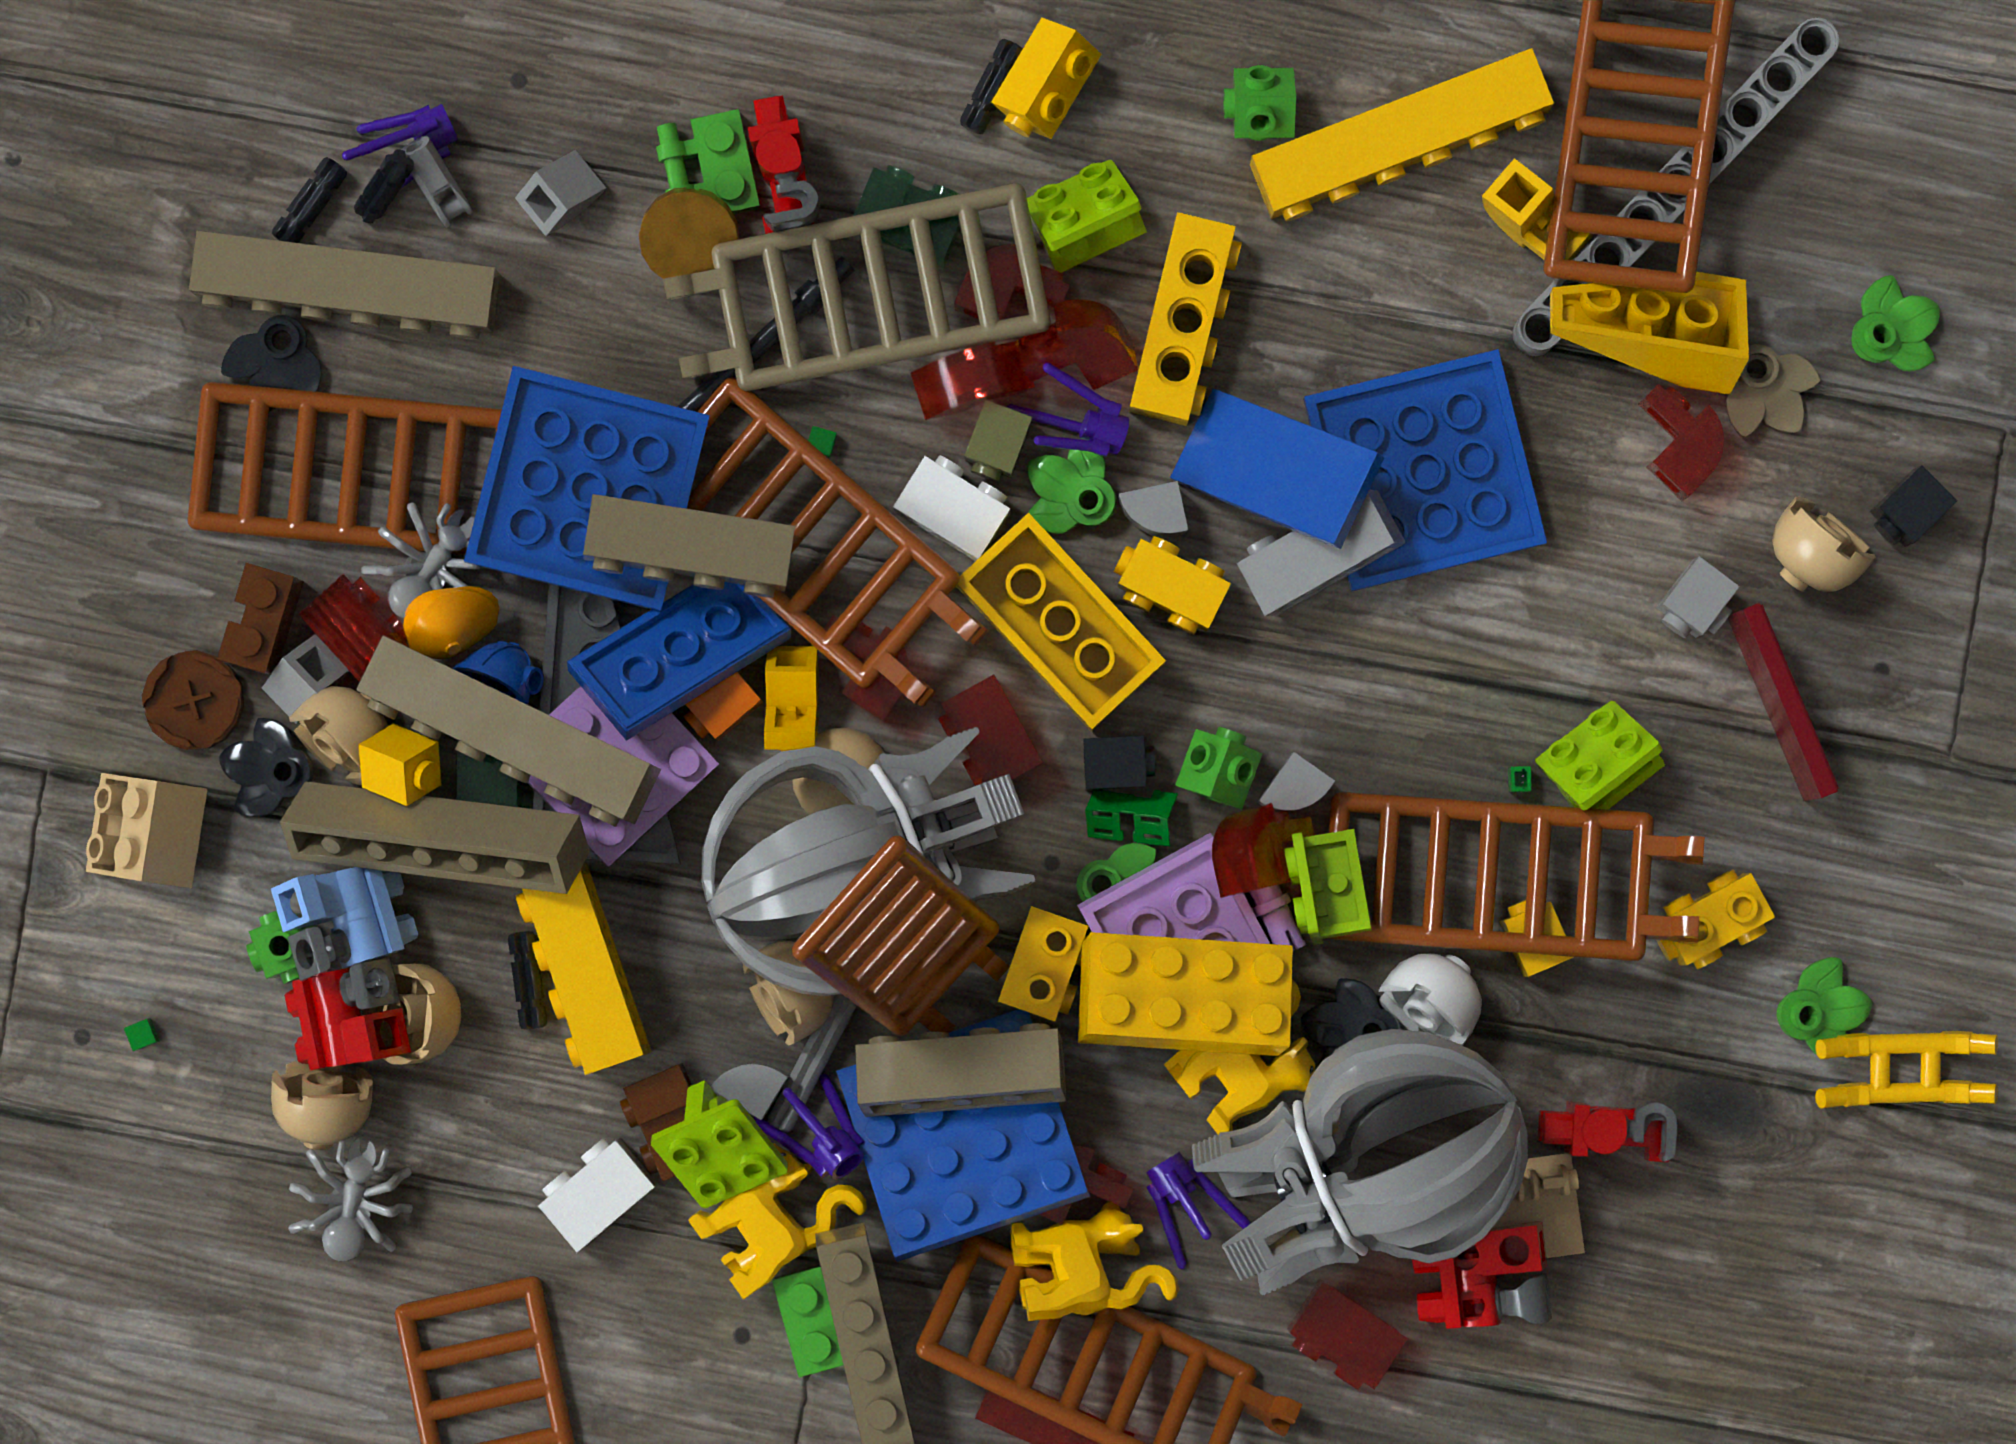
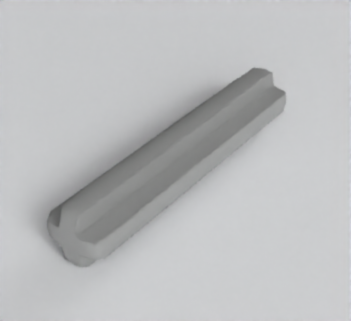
M843 994L834 995L831 1015L824 1025L809 1037L768 1116V1123L783 1132L789 1133L799 1118V1114L784 1097L783 1090L791 1088L798 1098L806 1104L856 1008V1004Z

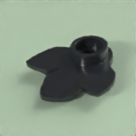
M277 315L267 319L259 328L258 333L237 337L227 350L221 367L222 375L231 378H250L249 385L314 392L318 390L322 375L319 360L307 349L308 339L304 327L299 321L286 315ZM280 332H288L291 336V344L284 350L277 349L274 343L276 335ZM269 407V412L277 408Z
M258 718L253 732L254 741L233 743L225 748L219 756V762L224 773L234 783L241 785L234 810L241 815L251 817L266 816L274 813L285 797H296L304 782H312L314 777V768L310 758L303 751L295 748L289 728L274 719ZM288 763L291 766L292 774L287 781H284L282 770L284 765Z
M1348 978L1338 980L1335 991L1336 1002L1316 1005L1301 1017V1024L1307 1034L1319 1045L1326 1047L1320 1063L1332 1055L1335 1049L1359 1035L1366 1034V1029L1371 1023L1378 1024L1382 1031L1390 1029L1400 1030L1396 1017L1388 1010L1379 1007L1374 990L1362 981Z

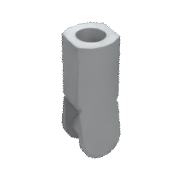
M421 136L401 149L405 151L406 157L413 160L414 169L411 175L446 228L451 226L449 221L465 211L468 215L473 213L467 198L429 137ZM451 187L455 194L438 204L434 196Z

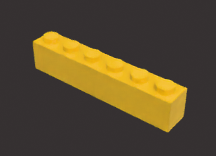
M1530 48L1252 155L1249 165L1270 218L1274 219L1283 215L1286 222L1292 221L1313 211L1311 204L1330 197L1332 204L1347 200L1359 194L1358 186L1376 179L1378 186H1382L1406 175L1404 168L1416 163L1423 162L1424 167L1428 168L1449 160L1453 157L1451 150L1469 143L1471 150L1487 146L1499 139L1497 132L1512 126H1516L1518 132L1536 127L1546 121L1543 114L1550 111L1554 101L1533 48Z

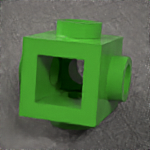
M1256 65L1250 68H1234L1233 88H1224L1223 94L1224 119L1233 118L1234 138H1248L1255 141H1262L1268 138H1295L1296 88L1294 68H1270L1263 65Z
M1218 727L1216 735L1196 729L1175 786L1206 799L1242 810L1263 753L1244 746L1247 737L1235 731Z
M277 910L259 917L261 927L248 931L252 943L246 945L248 956L257 973L264 971L266 979L281 977L283 984L298 980L299 975L290 945L288 952L280 956L276 950L274 940L279 936H283L288 940L287 937L311 927L318 928V926L313 925L283 932ZM295 913L298 917H303L302 913Z

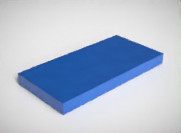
M1213 388L1170 478L1178 481V484L1341 549L1384 457L1378 452Z
M724 582V589L716 590L692 584L664 601L661 611L651 609L568 660L567 667L569 673L627 741L791 638V628L758 596L745 594V585Z

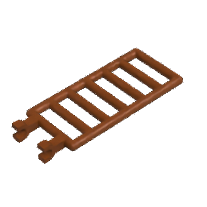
M1583 0L1543 271L1548 277L1675 293H1688L1694 288L1735 0H1669L1714 5L1711 32L1600 21L1603 0ZM1597 41L1706 52L1707 60L1704 80L1593 68ZM1590 88L1701 100L1697 128L1586 116ZM1583 136L1694 148L1690 176L1580 164ZM1576 183L1687 196L1683 224L1574 212L1572 208ZM1569 231L1680 244L1676 272L1566 260L1565 255Z
M735 377L725 379L698 410L699 413L710 415L706 432L732 401L753 420L689 496L687 509L703 511L768 433L771 434L789 452L737 512L736 517L758 520L804 464L826 483L790 524L795 526L791 554L840 496L862 515L791 599L780 590H775L773 598L758 597L858 686L867 688L883 674L914 704L918 703L921 707H924L936 691L907 668L896 656L933 612L949 624L962 638L975 646L989 631L948 596L960 580L958 571L752 391L740 389ZM878 528L899 547L828 631H826L806 611ZM913 560H915L935 580L865 663H862L842 644Z
M208 382L201 390L188 524L192 529L397 549L379 535L378 530L380 527L356 525L368 416L397 419L386 528L416 550L425 552L418 532L406 530L407 505L409 504L417 421L447 424L437 513L438 516L446 503L450 504L451 508L444 519V524H446L450 515L458 511L466 426L496 428L497 431L502 409ZM220 403L249 405L238 514L209 511ZM269 407L299 410L287 519L258 516ZM318 412L348 415L337 523L307 521ZM437 522L436 532H428L432 545L439 542ZM467 547L458 551H452L451 554L465 556Z
M1338 792L1332 797L1329 833L1349 830L1350 812L1380 814L1372 922H1370L1372 931L1327 939L1639 961L1644 957L1646 939L1698 944V916L1670 917L1648 915L1652 859L1703 865L1705 837L1655 836L1654 818L1649 813L1591 808L1583 811L1581 808L1351 792ZM1400 816L1431 818L1422 926L1392 924ZM1451 819L1481 821L1473 929L1442 927ZM1501 822L1532 824L1523 933L1493 931ZM1552 826L1582 828L1574 937L1544 935ZM1603 829L1633 831L1626 940L1595 938Z
M902 836L891 837L792 946V954L796 960L898 1036L909 1033L918 1022L931 1032H952L956 1026L942 1015L934 1004L972 962H975L996 982L1010 968L987 946L999 932L998 922Z
M980 1234L964 1240L916 1344V1353L920 1358L1099 1444H1146L1125 1434L1124 1431L1161 1344L1188 1356V1359L1152 1444H1175L1206 1366L1234 1378L1208 1444H1230L1242 1412L1263 1421L1268 1429L1285 1437L1290 1425L1295 1423L1302 1407L1301 1403L1293 1399L1273 1396L1254 1387L1257 1371L1251 1364L1130 1306L1123 1309L1105 1308L1096 1312V1318L1059 1401L1032 1389V1386L1062 1317L1039 1320L1013 1379L986 1367L985 1365L1019 1292L1020 1280L1033 1278L1038 1283H1048L1054 1278L1052 1269L1044 1265H1033L1030 1267L1014 1266L1011 1249ZM981 1257L1006 1269V1272L968 1356L965 1357L939 1343L976 1262ZM1115 1322L1143 1336L1107 1421L1103 1423L1078 1411V1408Z
M528 1276L401 1304L396 1308L395 1320L421 1444H441L437 1420L544 1397L551 1427L475 1444H575L543 1285L538 1277ZM525 1298L531 1328L422 1351L416 1321ZM535 1348L540 1378L432 1401L427 1371Z

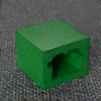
M812 426L808 441L827 458H831L837 432Z
M1531 766L1508 767L1509 793L1531 792Z
M151 1018L124 1028L132 1051H138L160 1042Z

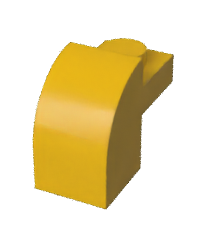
M1514 158L1482 195L1483 206L1492 220L1522 248L1527 246L1544 260L1554 191L1550 185ZM1569 231L1565 259L1573 260L1593 237V234Z
M778 646L768 652L766 658L764 750H780L783 752L815 747L819 722L818 650L814 646Z

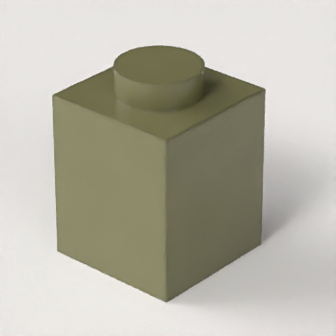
M985 399L964 455L965 461L973 464L971 472L995 482H999L1001 475L1012 478L1030 431L1033 417Z

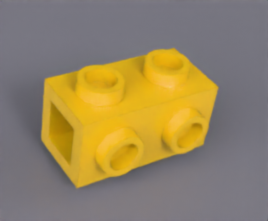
M1041 17L991 103L1006 115L1003 123L1016 133L1029 137L1034 132L1052 139L1102 54L1077 30Z
M1153 536L1150 543L1140 539L1136 549L1126 545L1113 571L1122 576L1117 586L1126 591L1122 599L1146 612H1150L1154 605L1170 613L1171 615L1167 622L1194 635L1197 628L1207 632L1231 585L1230 582L1222 579L1225 571L1198 558L1194 565L1177 557L1180 548L1156 536Z
M1734 869L1709 881L1707 885L1711 891L1693 900L1690 893L1663 907L1667 914L1666 916L1699 917L1698 944L1656 940L1668 961L1676 958L1679 965L1687 966L1693 963L1696 969H1700L1721 958L1723 953L1720 947L1738 939L1740 945H1744L1767 932L1764 923L1775 918V915L1752 873H1743L1737 876Z

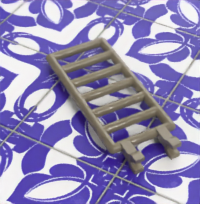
M1018 183L718 243L712 249L713 270L663 279L666 298L671 300L719 290L730 345L729 349L679 358L682 378H693L734 369L737 384L744 391H752L1047 331L1051 325L1026 191ZM1008 205L1029 315L999 320L978 211ZM958 215L980 324L950 330L929 221ZM909 225L931 334L901 340L880 231ZM860 235L882 344L852 350L831 241ZM811 245L833 354L803 360L782 251ZM762 255L784 364L754 369L733 261Z

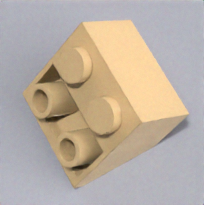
M101 773L100 784L94 796L95 815L92 834L86 847L88 858L86 872L142 882L192 888L207 789Z

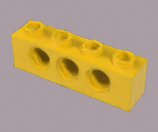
M1177 212L1129 407L1130 413L1187 426L1190 414L1200 416L1207 387L1197 385L1201 367H1212L1218 338L1209 336L1213 317L1224 318L1230 290L1221 288L1225 269L1235 271L1242 244L1240 241L1233 240L1236 226ZM1193 261H1203L1210 266L1213 277L1205 284H1194L1187 279L1184 272L1185 267ZM1181 309H1191L1199 315L1201 326L1191 333L1181 332L1174 326L1172 319L1174 314ZM1170 357L1183 359L1189 367L1188 376L1181 381L1168 380L1161 372L1163 361Z

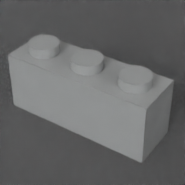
M1369 490L1341 549L1292 530V532L1278 540H1275L1274 536L1270 535L1255 542L1246 549L1250 556L1238 562L1237 565L1264 616H1278L1406 542L1378 490Z

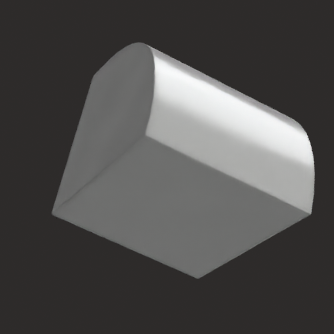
M574 150L537 170L515 199L543 234L548 236L583 212L605 191L606 187L579 153Z
M1178 481L1118 494V502L1122 512L1142 532L1163 538L1187 534L1188 525Z
M314 634L281 659L262 689L290 717L313 694H318L319 691L327 687L337 686L350 669Z
M1293 752L1256 803L1274 811L1289 812L1300 810L1321 799L1331 788L1335 780Z
M747 1063L723 1073L715 1080L711 1088L727 1100H739L748 1113L762 1120L790 1075L769 1064Z

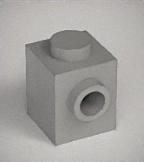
M1699 556L1689 563L1656 608L1665 614L1661 621L1683 638H1686L1689 633L1697 638L1703 635L1706 630L1715 634L1731 614L1732 610L1725 605L1740 586Z

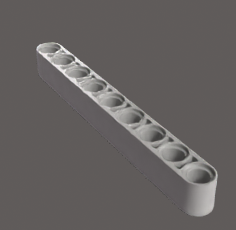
M1812 18L1800 24L1722 105L1719 112L1715 144L1721 152L1720 162L1712 163L1709 185L1834 55L1838 49L1839 35L1832 23L1826 19ZM1811 34L1818 37L1823 43V54L1815 56L1807 53L1801 44L1802 36ZM1779 70L1785 73L1789 79V90L1781 92L1771 88L1767 81V72ZM1742 105L1750 108L1755 115V125L1752 127H1742L1737 124L1732 115L1733 107ZM1682 147L1659 172L1690 176L1694 148ZM1640 191L1617 216L1629 218L1631 213L1641 212L1649 216L1653 221L1673 223L1685 211L1687 196L1682 199H1674L1666 193ZM1598 235L1575 258V261L1595 263V250L1609 248L1617 255L1618 266L1631 267L1655 241ZM1555 279L1526 309L1514 325L1512 336L1514 344L1519 351L1535 357L1550 351L1562 338L1550 333L1547 342H1533L1526 335V322L1532 319L1542 320L1550 330V292L1552 288L1568 283L1579 285L1588 284L1589 282Z

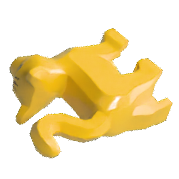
M1293 979L1291 1016L1298 1010L1301 998L1298 985ZM1305 1037L1291 1043L1290 1047L1279 1056H1276L1270 1064H1266L1260 1055L1192 1050H1180L1164 1063V1066L1191 1100L1202 1093V1083L1208 1078L1216 1076L1228 1091L1227 1095L1214 1107L1206 1119L1218 1135L1220 1132L1233 1131V1122L1240 1117L1266 1108L1284 1091L1298 1090L1305 1092L1310 1077L1315 1072V1062L1306 1049L1308 1041Z
M773 1143L788 1162L786 1174L724 1200L711 1213L699 1210L690 1216L688 1221L701 1239L718 1233L721 1234L733 1227H737L749 1244L747 1249L741 1253L734 1250L730 1251L720 1260L734 1274L729 1280L742 1299H745L771 1282L785 1264L809 1249L815 1248L816 1233L835 1229L836 1209L841 1204L847 1205L857 1215H864L867 1210V1204L862 1193L851 1185L838 1184L827 1189L817 1203L816 1224L812 1227L803 1228L782 1206L777 1196L797 1188L814 1168L808 1163L803 1164L792 1152L784 1150Z
M1115 1202L1104 1204L1100 1212L1090 1220H1064L1048 1228L1032 1232L1023 1223H1014L1011 1226L1010 1245L1014 1266L1051 1265L1054 1278L1048 1283H1038L1033 1278L1020 1280V1296L1023 1309H1027L1028 1321L1057 1319L1070 1313L1086 1316L1105 1308L1123 1309L1137 1304L1150 1283L1158 1284L1165 1298L1168 1301L1173 1300L1179 1292L1178 1279L1171 1270L1161 1265L1146 1264L1132 1272L1123 1289L1119 1290L1110 1287L1099 1253L1139 1255L1140 1248L1134 1239L1143 1233L1142 1224H1133L1130 1215L1124 1213Z

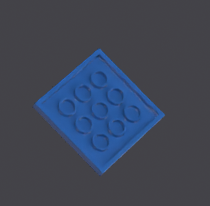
M1499 349L1304 396L1303 401L1309 426L1378 452L1384 457L1369 490H1378L1406 542L1347 576L1351 592L1542 546L1547 543Z
M513 366L464 563L661 611L668 582L644 578V569L626 566L623 567V574L596 571L592 569L593 561L584 560L583 552L592 495L596 494L687 509L710 415Z
M1018 1009L948 1034L949 1037L969 1036V1032L977 1028H996L1000 1033L1020 1032L1021 1026L1033 1024L1029 1012ZM856 1064L836 1071L854 1130L865 1141L860 1146V1149L864 1153L863 1159L891 1249L897 1262L1090 1197L1059 1102L865 1117L857 1103Z

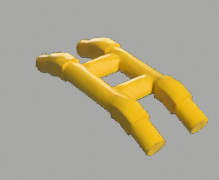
M1968 1031L1872 1035L1854 1033L1838 1035L1834 1038L1819 1039L1815 1045L1816 1054L1820 1059L1870 1055V1084L1866 1082L1838 1084L1835 1087L1818 1089L1815 1094V1100L1818 1107L1822 1109L1874 1103H1997V1084L1973 1083L1972 1081L1941 1080V1053L1997 1055L1998 1035L1976 1034ZM1921 1053L1920 1082L1890 1083V1054Z

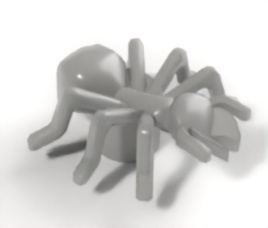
M411 502L407 505L408 512L425 552L416 550L385 527H380L378 530L380 536L409 557L404 565H367L361 568V573L363 575L384 576L404 574L403 577L393 582L388 591V604L397 616L404 619L408 605L417 596L431 590L443 589L445 582L453 587L468 586L449 573L446 567L463 569L483 568L464 563V559L451 558L452 551L468 547L469 540L467 539L470 538L474 518L469 517L464 524L459 526L460 519L464 514L462 509L450 515L447 523L444 524V519L451 506L448 503L443 506L436 518L439 527V542L432 545L416 504Z
M357 1138L351 1144L348 1150V1159L345 1160L343 1157L345 1141L340 1140L336 1160L343 1167L348 1177V1180L344 1183L326 1168L323 1160L313 1149H309L306 1152V1157L314 1165L318 1175L335 1189L331 1194H319L311 1191L304 1185L291 1183L289 1187L291 1192L302 1195L310 1203L329 1204V1210L313 1220L303 1219L289 1225L288 1230L290 1233L295 1234L303 1230L316 1231L329 1222L322 1233L323 1247L330 1258L337 1261H349L359 1255L364 1248L365 1235L363 1228L367 1230L374 1242L381 1243L388 1251L393 1252L396 1249V1244L386 1234L381 1233L370 1219V1211L391 1218L400 1213H412L413 1206L398 1203L394 1206H384L369 1201L368 1197L393 1191L402 1180L412 1174L411 1169L405 1167L394 1173L388 1181L366 1187L364 1182L368 1181L374 1173L385 1169L389 1149L384 1148L382 1150L379 1164L374 1165L376 1148L373 1141H368L366 1149L361 1154L360 1138Z

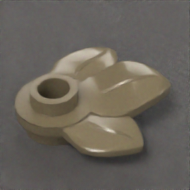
M1760 344L1749 345V360L1732 392L1726 398V411L1730 423L1742 437L1751 434L1761 421L1777 431L1798 433L1802 428L1804 417L1800 392L1807 391L1820 382L1817 371L1808 360L1797 354L1777 355L1767 346ZM1756 361L1763 366L1764 374L1762 378L1754 379L1749 376L1747 372L1749 362Z

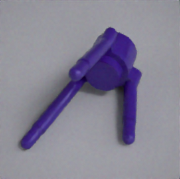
M440 104L431 109L427 105L410 113L358 125L356 130L359 134L408 125V127L346 150L342 153V158L348 161L410 138L416 140L421 136H427L443 159L451 155L447 145L458 141V138L443 105ZM411 174L408 178H405V183L401 189L414 179Z
M1045 363L1043 370L1099 408L1097 412L1089 409L1081 423L1014 404L1007 405V408L1033 417L1032 421L1080 433L1079 437L1082 438L1073 439L1039 435L1034 438V443L1039 446L1088 451L1104 457L1107 456L1108 452L1117 455L1123 446L1129 427V417L1119 414L1122 404L1105 399L1051 363Z
M822 1074L819 1080L842 1128L840 1130L835 1126L824 1128L791 1088L783 1090L784 1097L816 1135L812 1141V1147L815 1149L814 1153L781 1130L770 1125L766 1120H760L757 1117L753 1119L764 1133L811 1165L821 1178L830 1175L833 1179L837 1180L851 1173L861 1163L864 1153L860 1146L865 1141L854 1130L829 1076Z
M1180 1152L1146 1172L1152 1182L1146 1188L1156 1204L1171 1252L1179 1269H1184L1187 1264L1165 1196L1170 1204L1178 1200L1180 1201L1203 1239L1209 1240L1212 1236L1202 1215L1189 1196V1193L1197 1189L1192 1179L1242 1229L1251 1224L1242 1212L1202 1172L1194 1170L1193 1159L1186 1162Z

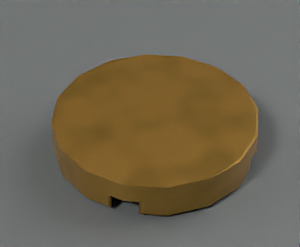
M686 187L673 188L657 197L644 214L639 231L641 254L650 269L662 279L713 270V247L718 243L739 239L738 223L728 204L713 192L700 188L699 190L686 189Z

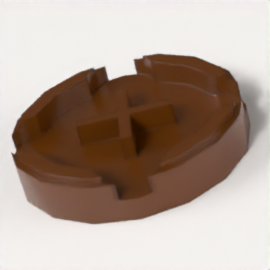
M198 650L184 651L171 655L160 661L147 677L142 693V703L147 722L152 732L169 745L186 750L209 749L226 740L238 726L244 708L243 686L234 669L224 661L218 660L217 656Z

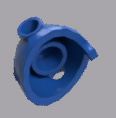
M497 641V643L485 645L468 655L453 668L527 705L531 694L535 695L540 691L544 680L541 669L533 667V663L525 649L515 642Z

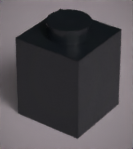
M1921 465L1910 471L1870 513L1878 520L1874 523L1875 528L1887 541L1893 545L1900 542L1904 547L1914 544L1958 500Z
M1144 736L1083 739L1085 791L1145 788L1146 777L1155 776L1154 746L1145 747Z

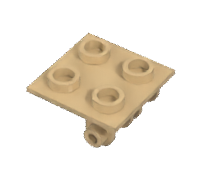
M1564 1153L1528 1158L1518 1193L1505 1214L1492 1228L1542 1221L1547 1258L1585 1253L1576 1189H1579L1577 1171L1573 1169L1571 1155Z

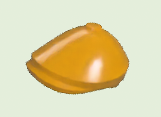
M478 586L437 589L417 596L408 605L403 624L410 649L432 659H448L463 653L485 638L496 626L500 609L498 599L490 591Z

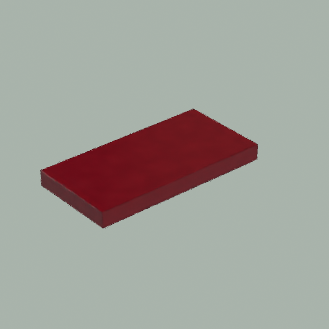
M1757 603L1729 615V623L1803 801L1824 798L1838 792L1837 789L1839 787L1763 604Z

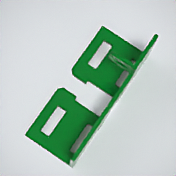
M1093 790L1085 809L1088 837L1122 841L1124 839V830H1121L1120 813L1134 814L1135 831H1133V840L1136 843L1170 846L1168 818L1178 793L1154 790L1151 798L1136 797L1133 794ZM1093 811L1112 813V817L1093 815ZM1141 816L1160 818V822L1143 821ZM1095 828L1112 830V833L1095 832ZM1144 834L1162 836V839L1148 838Z

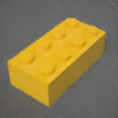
M1027 513L964 571L956 585L1090 732L1166 662L1161 654L1030 513Z
M588 863L583 864L567 894L522 888L523 892L516 894V901L524 922L534 923L539 941L532 943L533 951L542 972L547 970L551 973L556 989L548 991L549 998L557 1019L566 1018L572 1037L565 1039V1044L574 1068L582 1066L585 1075L651 1053L652 1050Z
M1091 932L1082 943L1078 1043L1279 1056L1290 1047L1293 946Z

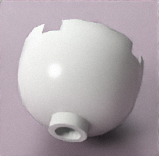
M1418 954L1400 962L1391 971L1379 989V992H1384L1379 999L1382 1007L1396 1017L1399 1025L1404 1030L1419 1031V1028H1421L1425 1032L1449 1039L1462 1046L1474 1030L1482 1005V999L1477 984L1470 975L1471 970L1469 966L1453 955L1443 957L1437 954Z

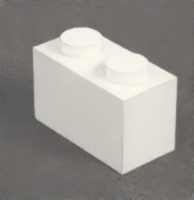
M941 455L938 456L935 462L924 456L894 504V512L976 561L989 549L1011 513L1010 508L1003 504L1007 496L983 481L976 488L963 480L961 476L964 470Z
M604 1138L601 1139L580 1157L585 1162V1167L573 1177H570L566 1171L562 1172L542 1189L548 1198L538 1207L576 1252L583 1249L658 1185L657 1181L621 1138L615 1140L611 1145Z

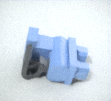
M353 867L326 874L299 876L271 888L283 932L330 921L334 925V928L330 929L332 935L325 937L322 936L321 930L317 927L307 928L287 937L300 981L328 971L330 963L337 960L340 961L342 969L350 968L358 963L379 960L405 949V944L418 937L414 918L409 914L395 916L390 899L403 894L404 884L400 873ZM294 892H296L303 916L301 918L291 909L290 899Z

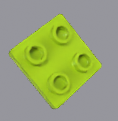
M1113 160L1090 164L1084 167L1079 174L1058 184L1045 185L1039 188L1034 195L1027 198L1031 220L1036 226L1051 265L1057 274L1147 233L1139 212L1142 209L1139 199Z
M1609 701L1600 709L1592 712L1585 721L1563 738L1555 741L1535 759L1540 770L1557 785L1570 807L1581 808L1583 811L1589 808L1610 809L1665 766L1664 761L1659 755L1663 750L1660 743L1615 701Z
M1354 829L1304 837L1302 832L1292 834L1294 847L1285 848V856L1292 885L1300 884L1302 897L1293 898L1297 926L1300 928L1301 935L1309 933L1313 945L1323 944V939L1372 931Z
M705 1080L688 1087L684 1121L653 1134L651 1138V1146L702 1208H708L782 1176L788 1171V1162L740 1101L737 1099L727 1101L723 1096H717Z

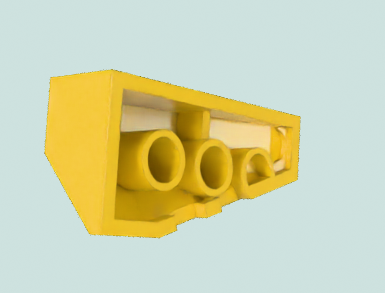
M1696 272L1694 288L1688 293L1598 283L1553 287L1550 292V333L1678 386L1730 395L1749 360L1746 280Z

